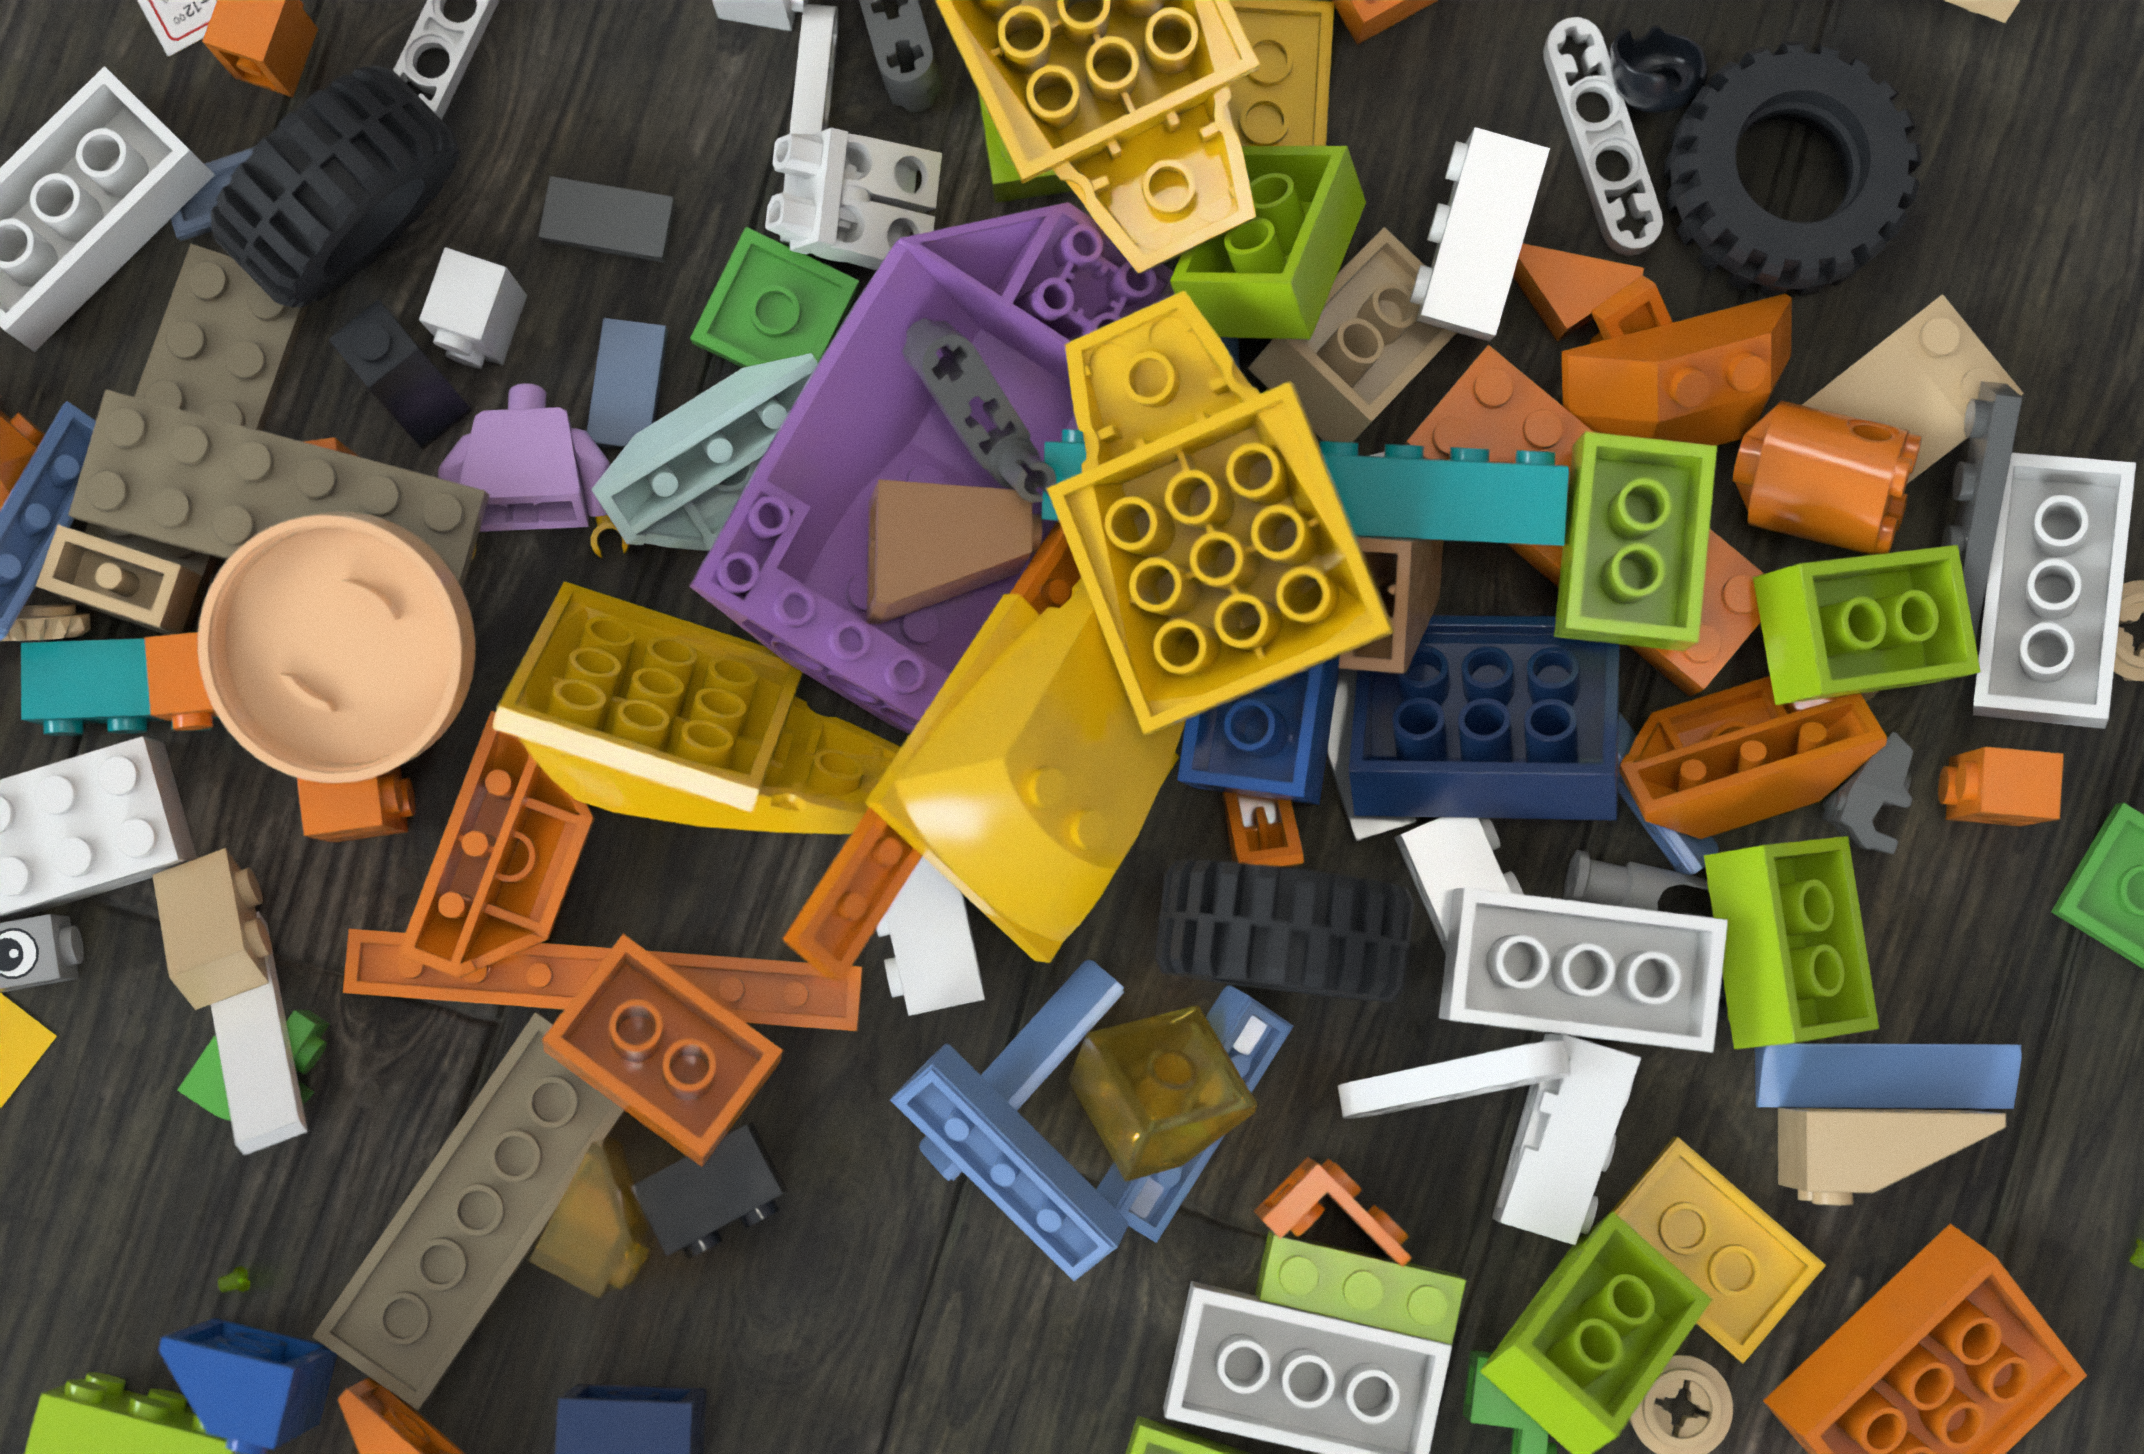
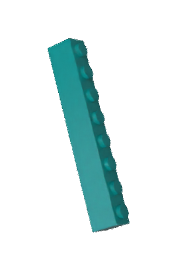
M1062 429V441L1045 442L1044 462L1054 470L1056 484L1082 473L1081 463L1087 458L1083 432L1079 429ZM1320 441L1319 447L1355 535L1564 546L1569 466L1555 465L1556 452L1516 450L1515 463L1489 462L1490 449L1450 447V460L1424 459V446L1385 444L1384 457L1358 455L1359 443ZM1043 491L1041 520H1059L1050 496Z

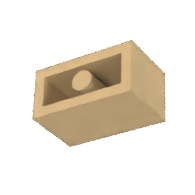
M57 525L36 587L173 634H181L202 575L182 565Z
M224 848L152 875L169 977L195 1010L269 983L264 957L272 954V945L263 922L256 915L255 906L263 903V897L256 876L249 867L241 870L228 850Z

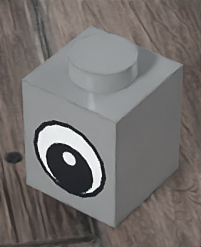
M48 914L0 923V992L79 979L77 964L83 962L84 947L79 929L76 926H71L70 916Z

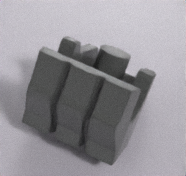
M1884 732L1887 736L1886 745L1824 797L1823 807L1825 811L1822 820L1833 824L1841 837L1848 836L1849 844L1853 848L1894 854L1898 845L1897 839L1876 832L1872 819L1882 805L1910 807L1912 797L1908 793L1912 775L1908 772L1913 750L1896 732Z

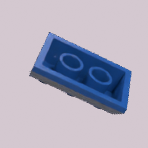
M213 1318L163 1336L159 1347L160 1354L207 1434L227 1438L225 1447L231 1451L241 1454H266L267 1448L274 1450L321 1422L337 1354L322 1343Z

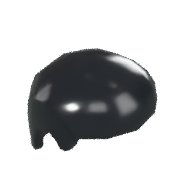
M1654 25L1645 36L1634 39L1632 38L1631 31L1624 28L1618 33L1611 44L1610 68L1616 93L1635 110L1652 113L1675 110L1691 103L1701 88L1706 85L1709 65L1704 49L1688 36L1665 33L1659 25Z

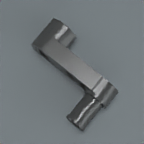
M859 0L877 64L892 104L903 106L910 112H920L931 107L936 95L942 90V78L919 1L896 0L900 16L888 20L883 0Z
M923 318L915 322L907 330V340L902 351L905 361L918 373L972 458L999 484L1009 489H1015L1025 501L1031 503L1043 501L1042 496L1035 489L1040 487L1049 496L1047 488L1056 484L1054 470L1047 463L1040 460L1038 450L1030 440L1031 434L974 345L946 321H933ZM939 348L943 354L940 360L936 354ZM977 396L985 402L982 405L983 410L990 421L997 426V428L990 430L988 433L978 421L970 416L972 410L968 403Z

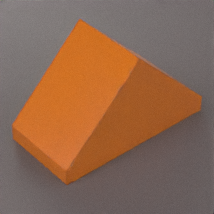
M1522 243L1513 277L1558 342L1592 320L1591 310L1643 275L1644 268Z
M1222 792L1232 862L1284 868L1298 867L1304 863L1303 850L1291 801Z

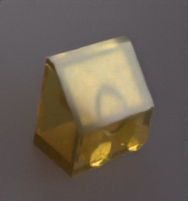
M1199 1005L1088 1032L1069 1077L1071 1086L1125 1182L1182 1167L1254 1114L1258 1107L1256 1100Z
M608 1137L591 1143L529 1260L533 1264L597 1298H601L615 1288L622 1290L626 1283L631 1284L649 1252V1249L640 1245L648 1229L641 1206L631 1189L634 1183L621 1142Z

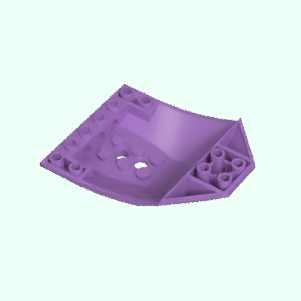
M1069 202L899 238L852 307L781 424L690 587L786 663L891 726L911 734L1002 596L1011 592L1036 552L1031 553L1019 574L879 625L866 623L868 502L878 479L1009 489L999 484L972 458L918 373L906 363L902 351L907 340V330L915 322L927 318L933 321H946L974 345L1031 434L1030 440L1038 450L1040 460L1044 462L1046 441H1062V429H1078L1073 409L1065 344L1175 295L1170 283L1174 271L1161 264L1139 274L1095 220ZM939 348L936 354L940 360L943 354ZM977 396L968 403L972 410L970 416L978 421L988 433L990 430L997 428V426L990 421L984 412L982 405L985 402ZM1040 487L1035 489L1042 496L1043 490ZM1042 501L1032 503L1033 514L1042 515ZM1042 520L1041 545L1055 523L1060 522L1059 520Z

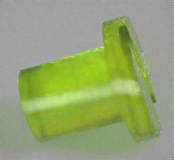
M2137 1238L2135 1243L2138 1244V1247L2129 1261L2144 1269V1240Z
M239 1266L234 1269L232 1274L219 1277L218 1286L221 1292L238 1289L240 1292L248 1291L250 1281H248L247 1276L249 1275L247 1270L243 1266Z

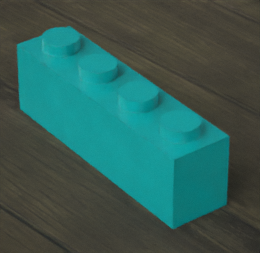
M145 638L21 643V720L43 725V734L51 736L84 734L83 724L107 723L108 733L147 732V722L166 721L151 716ZM219 716L213 717V719H220ZM211 728L186 731H208L211 730Z

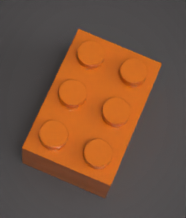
M624 934L542 1038L545 1053L701 1167H703L779 1065L783 1053L781 1048Z

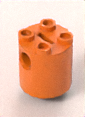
M1780 401L1744 434L1738 451L1733 482L1736 483L1747 508L1748 524L1870 555L1890 553L1895 533L1899 531L1905 513L1908 494L1904 492L1909 474L1913 473L1922 436L1910 434L1909 430Z

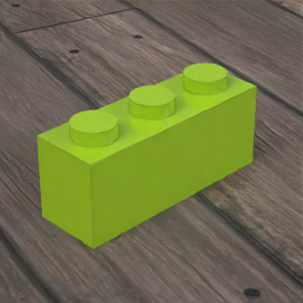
M1269 1230L1255 1294L1261 1301L1452 1345L1466 1280L1455 1273L1407 1263L1404 1267H1401L1390 1258L1287 1234L1280 1239L1273 1231Z

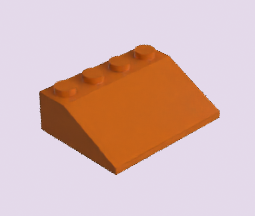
M1950 1223L1770 1393L1763 1402L1808 1454H2006L2067 1396L2087 1374L1999 1260Z

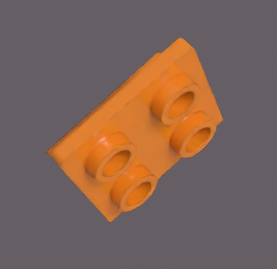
M1307 1157L1254 1210L1255 1214L1280 1239L1289 1230L1298 1237L1324 1212L1325 1208L1318 1201L1327 1194L1397 1264L1404 1267L1412 1258L1401 1247L1409 1236L1382 1209L1375 1205L1366 1212L1354 1200L1362 1189L1329 1158L1320 1166L1317 1162Z

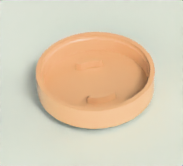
M328 512L292 519L272 526L255 535L228 559L213 581L203 605L198 631V657L204 686L213 708L231 735L245 749L259 760L288 775L316 782L344 783L364 780L388 772L420 755L445 733L456 718L469 691L475 663V634L470 609L458 581L443 559L429 545L405 528L379 517L355 512Z

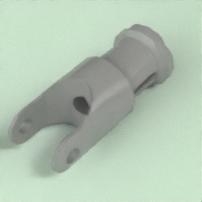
M1576 850L1566 875L1564 900L1658 911V900L1663 891L1668 887L1688 885L1708 890L1706 879L1694 875L1635 862H1628L1625 867L1590 859L1588 852Z

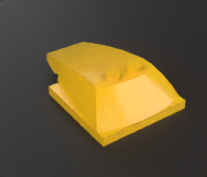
M935 0L1022 183L1053 170L1062 181H1066L1083 202L1095 222L1139 274L1236 229L1256 217L1244 154L1238 134L1233 128L1228 102L1232 98L1229 84L1259 70L1260 64L1229 0Z
M1185 291L1065 344L1073 409L1078 429L1083 432L1087 458L1081 463L1082 473L1047 488V491L1143 734L1150 735L1394 633L1384 604L1294 384L1289 381L1262 394L1259 393L1256 387L1252 388L1236 366L1235 361L1223 342Z
M1082 577L1073 586L1071 598L1061 608L1049 606L1041 614L1020 594H1004L865 803L1034 961L1050 963L1062 943L1082 923L1099 900L1138 837L1160 787L1179 759L1175 751L1186 720L1150 735L1143 734Z
M565 581L498 705L492 728L519 737L532 758L548 776L577 801L615 813L700 827L785 833L852 834L869 808L865 801L902 748L840 718L826 717L812 711L806 701L795 697L803 672L783 661L765 646Z

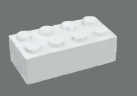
M105 66L0 168V327L34 352L215 175Z
M2011 453L1987 579L1979 651L1981 673H1977L1973 715L2105 729L2109 719L2136 468L2135 462Z
M141 736L0 780V923L16 920L153 878L152 875L197 859L164 742Z
M1471 888L1453 889L1439 1018L1713 1052L1728 920Z
M1191 1281L1163 1410L1165 1418L1321 1454H1429L1452 1346L1438 1341L1259 1300L1255 1295Z

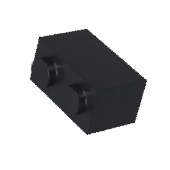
M753 1123L746 1124L726 1135L703 1167L689 1157H685L631 1186L666 1256L682 1248L687 1259L720 1243L722 1239L717 1229L740 1217L746 1229L779 1211L780 1209L774 1198L788 1191Z

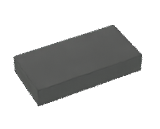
M550 176L538 237L544 243L665 263L676 201L672 196Z

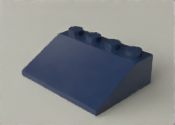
M1432 615L1406 673L1357 670L1349 760V778L1354 816L1617 820L1620 644L1554 637L1556 616Z

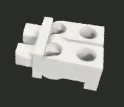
M832 127L813 135L788 134L777 138L772 164L777 172L798 176L796 196L786 193L772 196L767 206L765 228L791 239L789 251L806 255L812 253L824 259L848 262L877 270L899 238L910 236V232L917 235L934 230L935 216L923 213L936 209L942 153L871 137L848 134L847 131ZM920 170L922 182L920 188L914 193L916 174Z

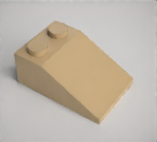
M1384 227L1337 274L1312 338L1272 339L1248 369L1270 390L1289 381L1294 384L1312 430L1323 441L1353 442L1457 332L1416 321L1420 305L1411 303L1410 297L1420 265H1425Z
M1942 294L1802 405L1907 429L1910 434L1922 436L1913 473L1909 474L1908 484L1967 439L1964 433L1965 413L1971 399H1978L1981 381L2005 383L2020 396L2024 393Z
M1778 1108V1185L1797 1189L1798 1200L1812 1201L1813 1204L1852 1205L1853 1192L1874 1193L2006 1128V1114L1973 1110Z

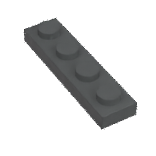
M1981 381L1978 399H1971L1967 405L1964 433L1967 438H1970L1966 462H1959L1957 464L1953 478V498L1959 501L1955 524H1948L1945 527L1941 547L1958 545L1975 642L2022 397L2008 384Z

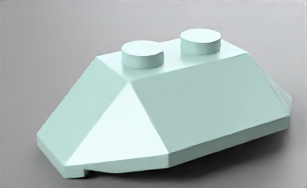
M811 353L744 367L632 437L592 488L594 495L626 544L643 545L646 543L668 548L703 551L711 549L756 467L818 363Z

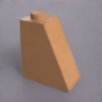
M878 479L868 502L866 623L879 625L1019 574L1031 553L1037 552L1040 548L1042 539L1041 515L1033 514L1032 503L1025 501L1013 489Z
M1356 535L1394 633L1341 654L1339 668L1406 673L1440 599L1443 540Z

